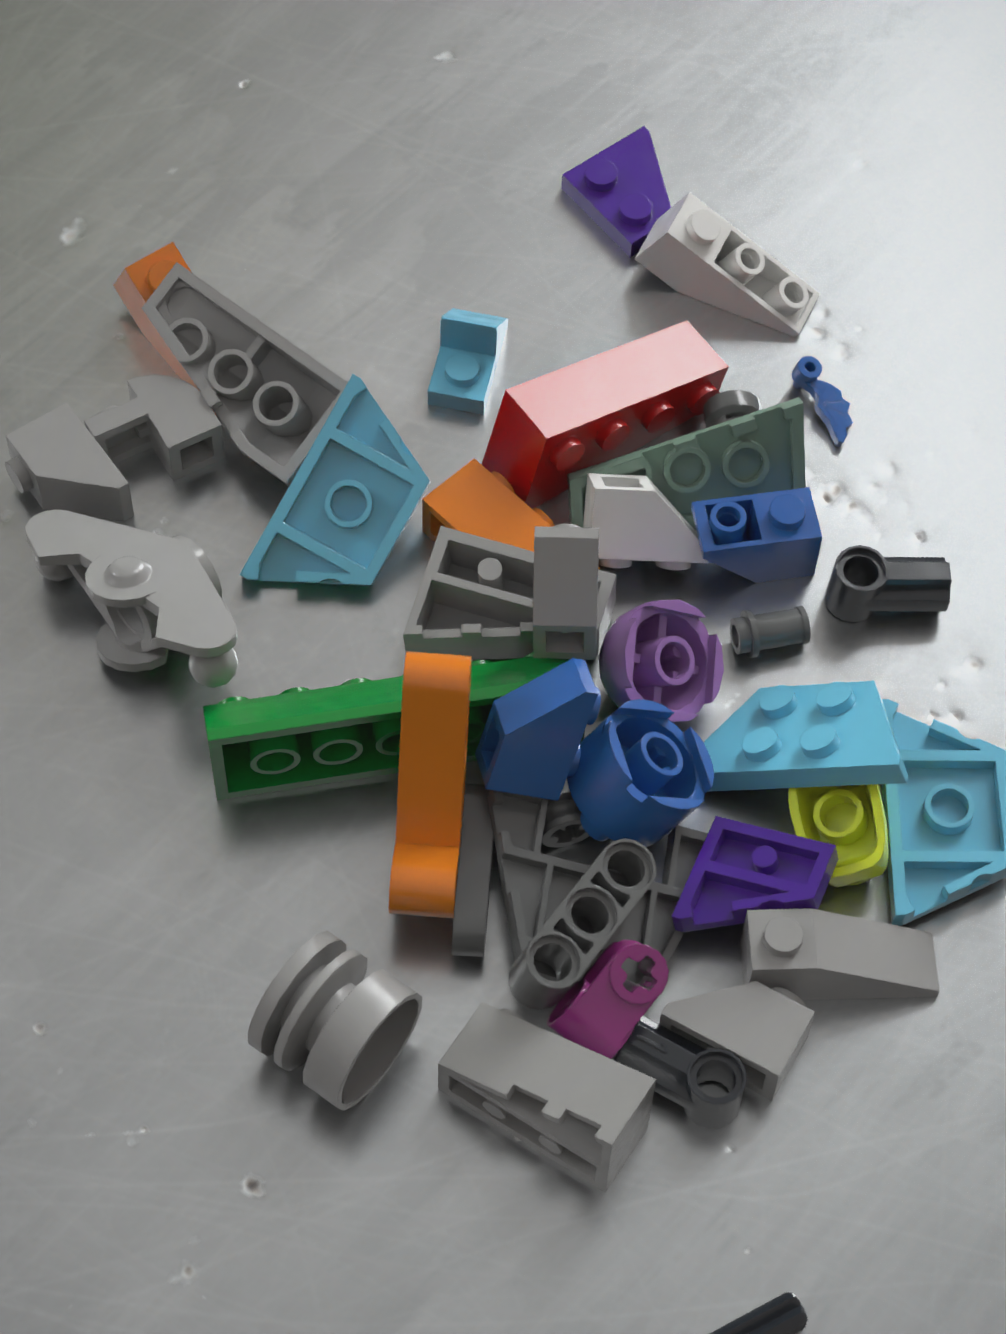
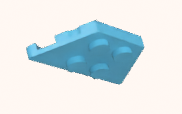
M352 374L240 572V576L251 581L373 586L431 482L360 377Z
M875 681L833 682L829 684L796 686L778 685L759 688L703 742L711 757L714 769V781L709 791L906 783L908 774Z
M882 699L899 753L908 774L906 783L881 784L888 830L889 856L887 867L892 925L902 926L1006 878V750L982 739L967 738L959 733L956 728L935 719L931 726L897 712L898 703L889 699Z

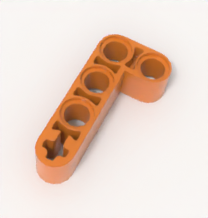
M406 652L402 688L396 839L390 875L389 914L454 919L465 795L472 656Z

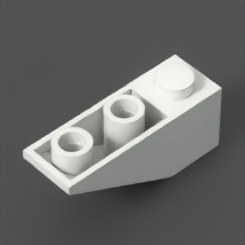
M690 192L656 220L635 257L636 261L678 293L793 337L800 333L820 295L817 290Z

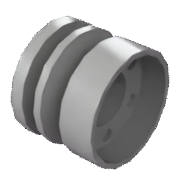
M327 930L314 935L304 943L282 966L270 983L254 1011L248 1029V1044L266 1056L274 1054V1063L288 1072L306 1062L303 1070V1083L331 1104L345 1111L355 1106L371 1092L399 1056L415 1028L422 1010L423 997L384 969L373 972L365 978L367 958L355 949L346 951L347 944Z

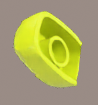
M878 784L788 788L789 810L796 836L836 845L838 862L828 885L835 888L857 885L884 873L889 856L888 830Z

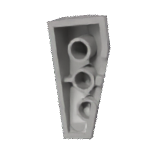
M176 262L144 304L142 310L193 380L201 395L229 432L230 437L239 450L289 486L348 382Z

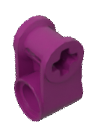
M623 939L613 942L603 951L583 978L569 989L558 1002L547 1020V1026L560 1037L611 1059L622 1048L637 1022L666 987L669 973L666 960L658 950L636 940ZM628 958L636 962L640 961L638 969L644 974V977L638 984L626 981L628 975L621 966Z

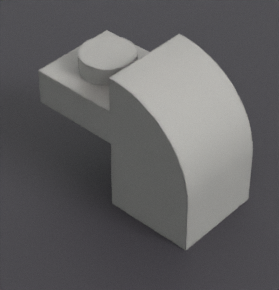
M152 374L127 380L130 395L129 401L120 405L105 407L96 415L84 420L85 427L114 464L153 448L173 481L225 459L222 425L212 408H210L198 389L188 382L173 376Z

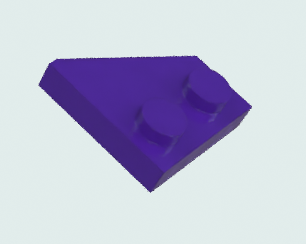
M645 126L562 174L561 189L630 258L639 252L656 220L671 208L652 138Z
M715 816L671 916L675 930L689 932L741 924L745 922L747 910L810 908L818 910L838 862L836 845Z

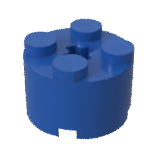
M644 699L627 701L612 712L580 742V763L576 774L572 778L567 777V783L571 795L581 811V825L592 838L598 841H606L609 838L613 841L630 839L643 844L645 847L654 845L695 811L704 801L706 792L712 788L714 769L705 744L691 726L683 732L668 718L674 712L664 705Z

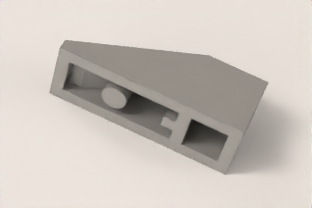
M812 908L747 910L740 941L744 984L757 981L769 988L781 987L793 992L802 1000L938 997L940 991L932 932Z

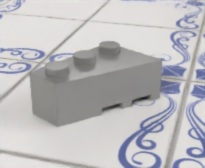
M441 526L403 633L405 651L472 656V660L523 658L532 653L534 552ZM599 569L596 656H599L602 641L606 635L616 604L617 574Z
M481 1002L438 1063V1089L605 1193L648 1129L656 1079L531 1024L522 1016L509 1009L503 1008L500 1010L485 1002Z

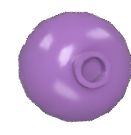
M678 599L647 602L619 616L605 635L598 657L600 679L608 697L618 707H621L627 701L636 699L657 702L674 712L668 718L673 723L690 721L699 716L696 713L701 710L703 705L712 703L718 695L724 673L722 645L717 634L709 635L705 625L699 620L706 618L705 615L697 607Z

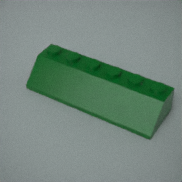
M532 652L523 658L499 662H492L490 660L472 661L466 762L477 761L475 752L492 704L496 699L570 659L534 658ZM403 675L379 680L355 678L339 686L312 690L305 687H294L281 692L279 695L252 699L235 696L223 699L218 704L203 706L217 801L399 773Z

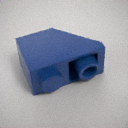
M810 487L692 502L691 510L703 559L755 583L814 576L822 533Z
M572 658L493 702L475 752L486 789L559 800L567 777L572 778L577 772L581 756L580 741L586 725H592L596 721L600 710V690L598 687H595L585 660Z

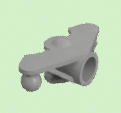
M59 509L43 511L28 520L25 526L27 542L35 555V566L40 574L46 579L58 582L70 579L74 575L107 623L100 628L96 636L98 656L106 665L120 671L139 672L152 670L167 662L168 650L171 649L190 655L188 662L189 671L196 682L203 686L211 688L226 685L236 675L238 659L233 649L238 640L236 622L222 600L219 576L212 562L191 539L182 535L168 537Z

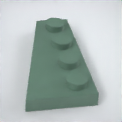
M798 397L567 474L570 524L583 527L587 473L647 476L692 527H695L691 505L694 501L805 488L804 406L802 400Z

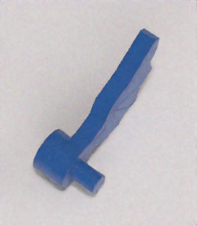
M804 356L792 370L793 386L797 389L803 388L810 393L815 400L814 410L825 423L835 447H840L847 437L846 430L853 424L848 414L850 403L842 398L840 389L830 383L817 379L822 372L819 360L812 356Z

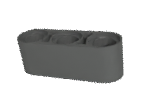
M620 839L606 846L516 959L509 971L508 984L512 995L519 1003L530 1009L543 1010L551 1008L562 999L584 973L654 881L656 863L652 853L643 844L635 840ZM608 869L622 873L627 879L629 887L616 883L611 878ZM571 914L580 915L587 919L593 928L594 934L580 930L574 924ZM534 961H541L550 965L555 971L557 981H549L541 977L536 971Z

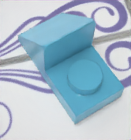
M455 308L442 315L440 321V349L428 388V405L484 415L508 326V318Z

